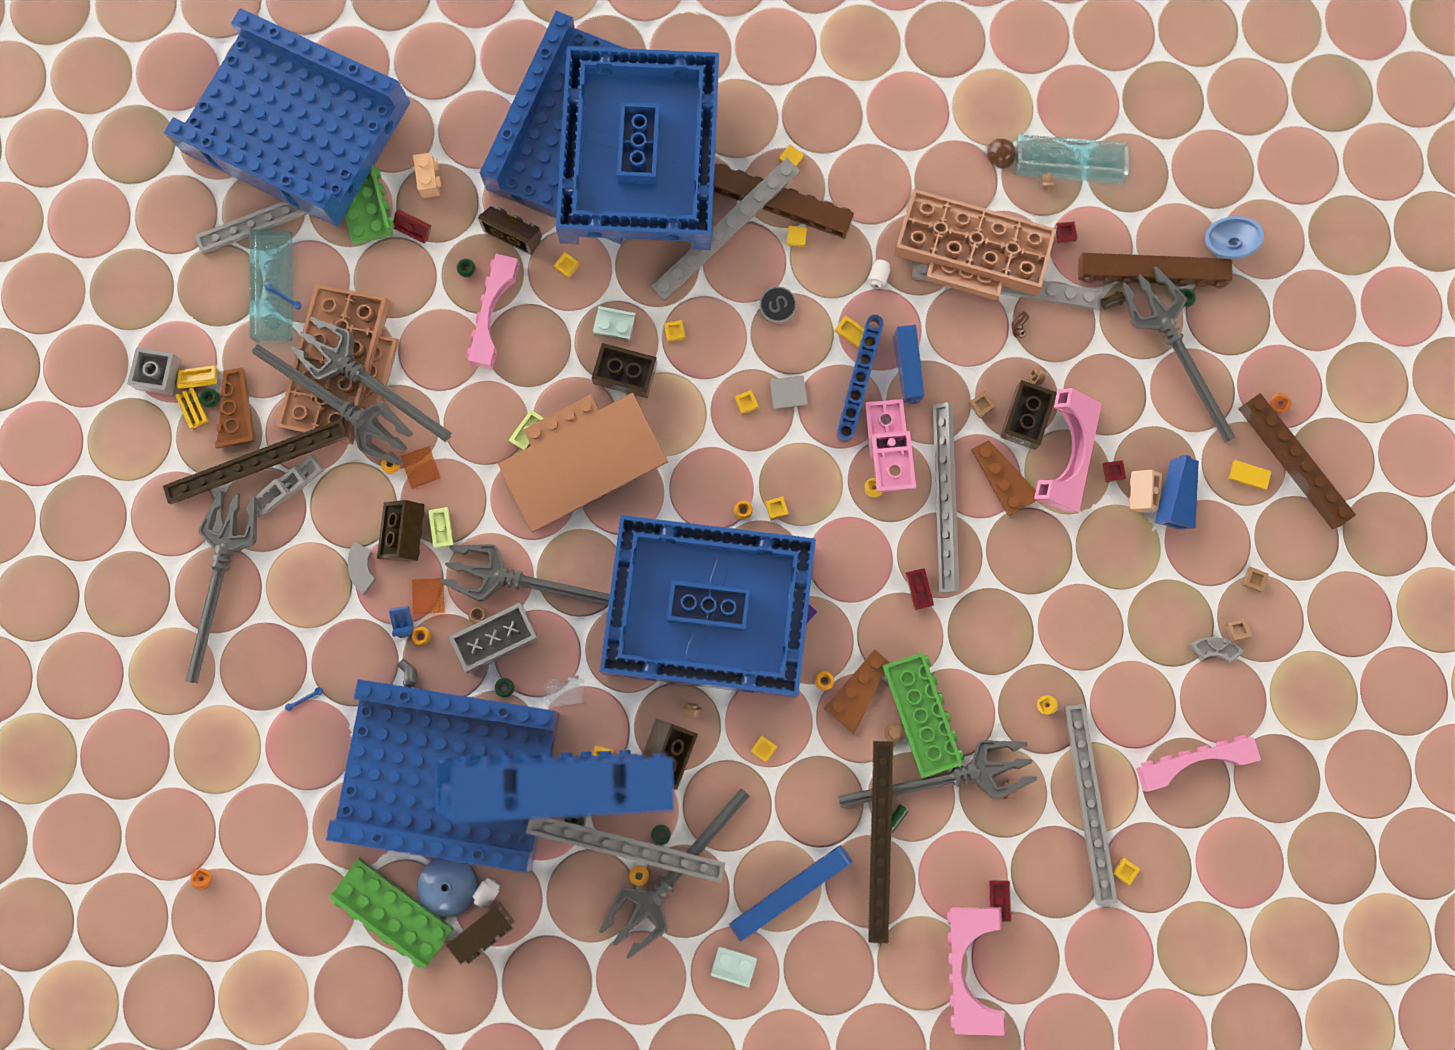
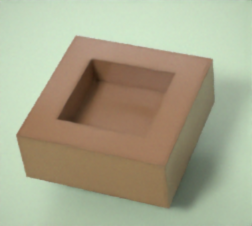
M985 391L969 401V405L979 418L996 407Z
M1249 567L1242 586L1263 592L1269 573Z
M1245 618L1229 622L1225 625L1232 643L1252 637Z

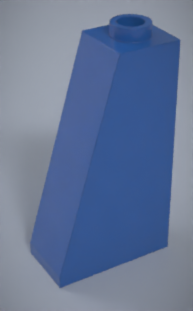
M916 324L900 326L896 328L893 343L903 402L916 404L924 397Z
M1180 455L1179 458L1171 459L1155 523L1179 530L1196 528L1198 460L1191 459L1189 455Z

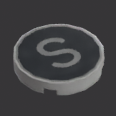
M775 286L767 289L762 294L759 309L767 321L782 324L793 317L797 301L789 289Z

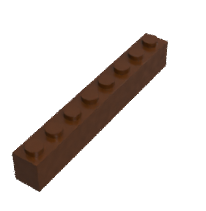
M715 163L714 192L731 199L743 200L764 180L759 176L747 175L742 170L730 169L725 164L719 165ZM783 188L762 208V210L846 239L854 213L846 207L839 208L829 201L817 200L812 195L800 194L792 188Z
M1082 253L1078 258V280H1084L1086 283L1103 281L1106 284L1113 282L1131 284L1139 282L1138 275H1142L1150 284L1158 283L1160 286H1165L1164 283L1157 282L1153 270L1155 266L1173 284H1177L1180 287L1188 285L1206 287L1207 285H1213L1215 288H1223L1232 281V259Z
M1261 393L1238 408L1332 530L1344 525L1356 516Z

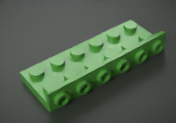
M375 164L370 168L372 175L367 176L345 214L353 246L392 236V228H395L392 217H388L387 212L390 211L388 201L383 198L386 192L383 183L380 184L379 178L382 177L379 167H375Z
M923 652L882 666L921 778L963 765L962 760H964L961 748L957 749L955 741H958L954 729H950L948 724L951 722L948 711L944 712L942 704H944L941 692L938 693L935 685H938L936 676L930 673V659L928 655L924 656Z
M360 857L354 862L335 891L328 896L335 906L345 909L352 919L361 921L368 931L377 933L384 943H390L395 947L397 953L402 956L406 955L411 959L412 964L418 968L422 967L425 969L431 963L455 929Z

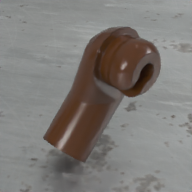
M1024 311L1011 324L1012 334L1017 339L1023 338L1026 335L1023 324L1030 317Z

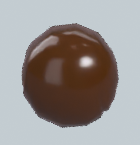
M996 139L989 144L987 155L990 163L996 164L1001 169L1007 168L1014 163L1016 151L1014 144L1008 139Z

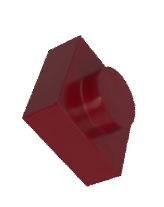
M1075 221L1056 223L1058 243L1073 242L1078 239Z
M1123 460L1102 464L1105 482L1126 479Z

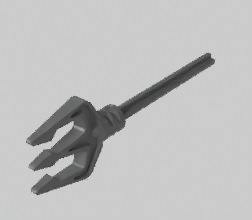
M1155 266L1153 270L1156 280L1159 283L1165 284L1173 298V303L1168 307L1165 306L1151 291V284L1142 275H1138L1140 288L1146 294L1152 313L1151 316L1141 317L1132 300L1135 293L1126 283H1123L1122 287L1132 325L1137 329H1158L1159 332L1165 333L1162 338L1168 339L1166 345H1170L1174 349L1226 443L1235 438L1182 342L1183 333L1178 334L1177 331L1180 328L1174 327L1176 324L1175 319H1177L1186 303V297Z
M310 317V320L318 329L328 328L340 336L337 347L332 348L320 343L315 336L300 332L308 344L314 345L327 359V362L320 369L307 360V352L293 346L290 347L314 378L325 381L341 373L345 374L354 382H362L444 442L451 438L450 435L452 433L371 376L366 372L364 365L354 360V335L351 332Z
M259 344L252 349L254 355L338 410L339 416L343 419L345 418L347 422L354 426L357 446L361 452L396 465L402 464V461L393 452L386 453L372 443V436L388 442L391 447L403 451L408 449L398 437H394L378 421L379 415L395 426L396 432L408 437L413 435L410 429L384 402L379 401L365 410L360 409L359 406H355L351 401L344 402Z
M221 490L217 493L199 527V534L214 547V552L217 555L212 556L215 562L210 563L213 572L186 682L198 683L224 573L230 570L227 563L232 562L228 558L233 556L234 552L250 547L257 541V498L255 496L251 497L246 511L249 513V519L244 535H236L237 513L240 510V494L238 493L235 494L229 505L230 512L220 532L213 531V525L217 510L222 508L224 504V492Z
M493 544L449 546L450 550L461 555H465L469 551L489 555V563L487 565H463L461 562L445 563V566L456 572L464 571L484 580L479 590L458 586L455 579L440 580L441 584L478 602L487 600L500 586L504 587L506 583L508 588H511L512 585L517 590L520 587H526L604 605L609 604L610 597L608 593L525 576L523 571H518L515 574L514 569L508 572V568L503 565L497 546Z
M983 740L978 743L972 764H968V769H965L964 766H961V770L954 767L949 773L893 784L892 797L950 784L960 787L961 782L967 785V781L970 780L972 784L976 783L991 799L998 800L1037 781L1038 778L1036 776H1021L1018 783L997 787L992 779L993 777L1011 769H1021L1031 764L1033 760L1016 759L1013 762H989L987 760V752L1004 748L1015 752L1026 747L1028 743L1021 741ZM872 789L838 796L840 807L872 801Z
M741 788L686 853L699 856L750 795ZM670 870L665 877L658 878V885L653 884L655 887L653 891L651 889L647 892L630 888L621 889L599 932L603 933L614 924L613 916L626 900L636 903L633 915L626 927L619 931L613 945L616 946L626 939L629 932L647 917H651L656 927L642 943H634L627 958L633 957L667 931L668 924L662 906L664 903L662 898L664 896L669 897L667 892L674 891V884L683 873Z

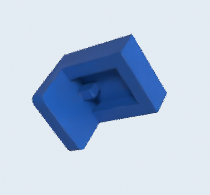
M404 606L390 609L389 614L393 628L392 637L405 638L412 634L414 625L410 607Z

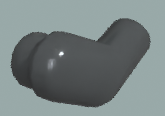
M402 659L397 666L405 672L404 687L411 688L417 681V671L405 659Z

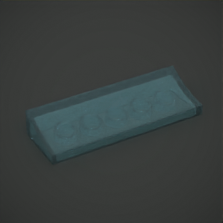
M1018 134L1015 175L1043 177V174L1051 172V176H1055L1057 179L1124 184L1129 174L1128 143Z
M250 229V338L254 342L293 341V304L266 289L268 284H272L276 290L293 300L292 232Z

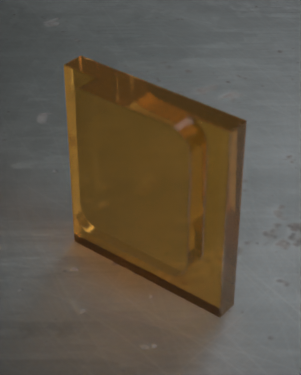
M430 446L401 456L411 488L441 478Z
M444 578L412 580L413 614L445 613L444 585L440 582Z

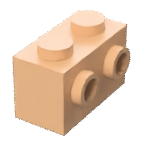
M431 152L413 155L417 187L421 197L440 196L439 187H442L440 176H437V170H439L438 160L434 159Z
M1154 470L1133 471L1130 479V509L1137 512L1158 511L1161 500L1162 473Z

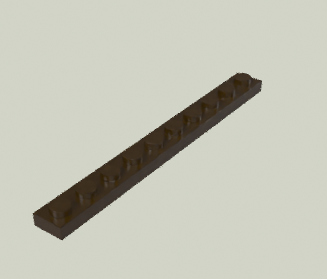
M338 419L163 485L167 502L172 505L347 439L349 435L344 420Z
M873 741L868 943L889 944L893 741Z

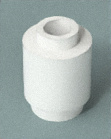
M876 260L872 265L867 280L872 288L880 289L885 287L890 273V264L887 261Z
M487 877L486 880L481 882L473 895L475 899L474 904L482 909L485 906L490 907L499 893L501 885L492 878Z

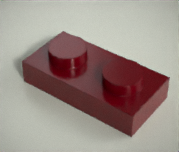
M399 209L395 211L393 219L395 228L393 229L423 244L428 241L431 229L430 224Z
M925 568L906 572L905 575L914 610L934 606Z
M989 880L990 907L1001 908L1002 922H1011L1010 880Z

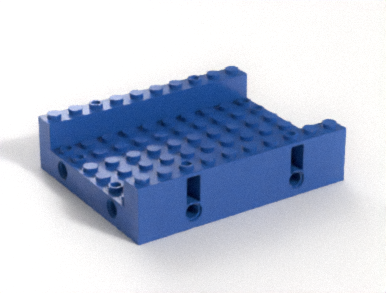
M239 8L231 21V25L239 36L187 121L183 122L173 117L163 133L183 153L338 227L369 175L370 168L376 163L411 102L398 80Z
M555 11L479 172L487 191L554 218L557 215L567 46L624 48L576 29L573 17L559 11ZM606 238L620 245L623 242V239Z
M567 46L556 231L560 244L579 245L580 237L687 241L692 242L693 250H711L719 53Z
M620 515L600 673L608 676L797 698L799 695L816 538Z
M357 679L354 699L359 700L355 724L336 819L329 821L326 840L525 873L531 871L538 836L526 833L530 818L455 823L435 812V762H440V758H452V761H460V757H473V760H481V756H493V760L501 759V755H513V759H519L522 754H533V758H541V754L553 753L559 712Z
M619 750V754H612V751H600V755H592V752H580V756H573V752L561 753V757H553V753L541 754V758H533V754H522L519 759H513V755H501V759L493 760V756H481V760H473V757H460V761H452V758H440V762H435V812L455 823L674 811L672 758L666 757V753L653 754V758H645V754H631V750Z

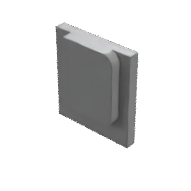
M804 375L770 379L774 409L808 405Z

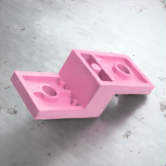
M903 399L865 402L870 459L874 461L877 492L916 489L910 431H906ZM884 415L889 416L891 423L888 425L883 424L880 420L881 417ZM892 466L898 467L900 474L897 476L891 475L889 468Z

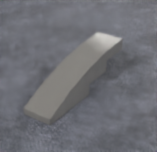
M315 455L308 456L297 467H292L280 479L273 480L255 496L257 498V514L259 517H263L284 503L325 470Z

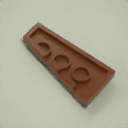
M242 367L223 371L221 405H219L218 436L215 442L217 449L255 442L245 370Z
M989 440L971 450L1008 516L1038 501L1034 499L1036 490Z
M876 650L868 656L824 708L853 734L884 674L882 666L889 664V661Z

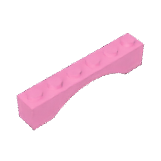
M496 254L495 259H492L490 262L491 274L485 281L486 293L481 297V312H478L476 315L477 327L476 330L472 331V346L468 348L466 354L470 365L493 370L497 351L491 337V316L500 296L508 287L516 282L520 267L517 258Z
M1246 734L1234 737L1235 741L1229 743L1227 740L1216 742V746L1209 748V745L1197 747L1198 751L1193 753L1190 750L1179 752V756L1175 758L1168 755L1161 757L1160 762L1153 763V760L1141 763L1142 767L1136 768L1143 791H1151L1168 786L1172 778L1180 770L1199 760L1218 759L1234 765H1245L1259 761L1261 758L1254 737H1246Z

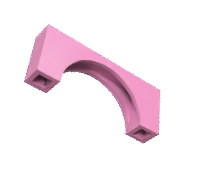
M1073 388L1058 389L1054 408L1065 417L1071 431L1072 453L1069 464L1064 473L1056 480H1038L1034 498L1063 512H1079L1102 405V403Z
M952 907L951 912L947 914L948 924H951V932L948 933V944L952 945V953H949V965L953 966V974H950L949 978L950 986H953V995H950V1005L954 1007V1015H951V1027L955 1028V1034L1005 1035V1011L989 1008L976 999L966 984L963 971L964 957L972 941L983 933L1002 929L1001 908Z

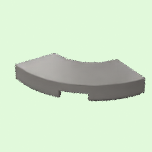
M355 541L348 556V572L355 587L365 595L376 580L369 569V558L372 552Z
M1219 637L1202 638L1188 645L1200 660L1208 657H1217L1224 660L1227 664H1230L1245 652L1236 643Z

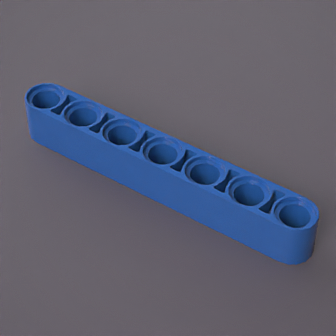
M879 315L868 317L864 327L837 429V438L842 442L850 441L856 430L883 328V319ZM876 322L879 325V327L873 329L870 327L869 323ZM871 339L874 345L867 346L865 340ZM862 357L868 358V359H869V363H868V364H863V363H861V362H860V358H862ZM862 375L865 381L858 382L855 376ZM854 392L858 393L860 395V399L853 400L850 394ZM846 411H853L855 413V417L848 418L846 416ZM843 428L849 429L850 432H851V435H849V436H844V435H842V434H841V429H843Z
M839 845L729 923L730 927L740 941L744 940L853 862L843 846Z

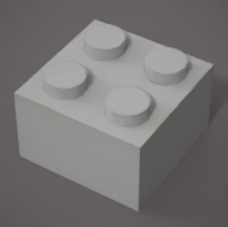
M136 348L127 384L135 390L173 396L181 359L173 353Z

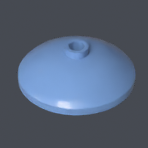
M1242 216L1222 218L1214 222L1205 234V244L1209 251L1225 259H1240L1250 256L1262 246L1264 241L1262 227L1256 221Z
M438 858L430 862L423 869L418 880V895L421 903L440 917H453L466 911L474 902L473 895L478 889L476 874L468 863ZM443 884L448 885V891H443Z

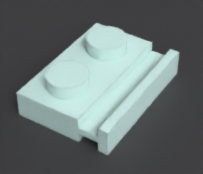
M598 306L593 334L630 341L635 313Z
M719 946L711 976L749 987L757 958Z

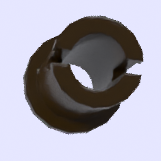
M1116 291L1115 294L1100 299L1103 310L1118 304L1121 306L1126 302L1122 291Z

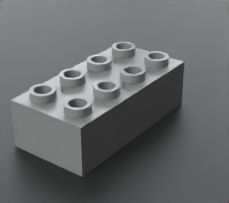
M521 603L513 605L449 636L460 663L468 674L539 640Z

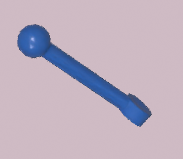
M272 284L266 286L268 291H272L294 305L295 309L299 310L301 308L299 301H293L276 290Z
M317 687L311 694L292 704H286L285 710L291 711L294 706L315 695H321L323 689Z

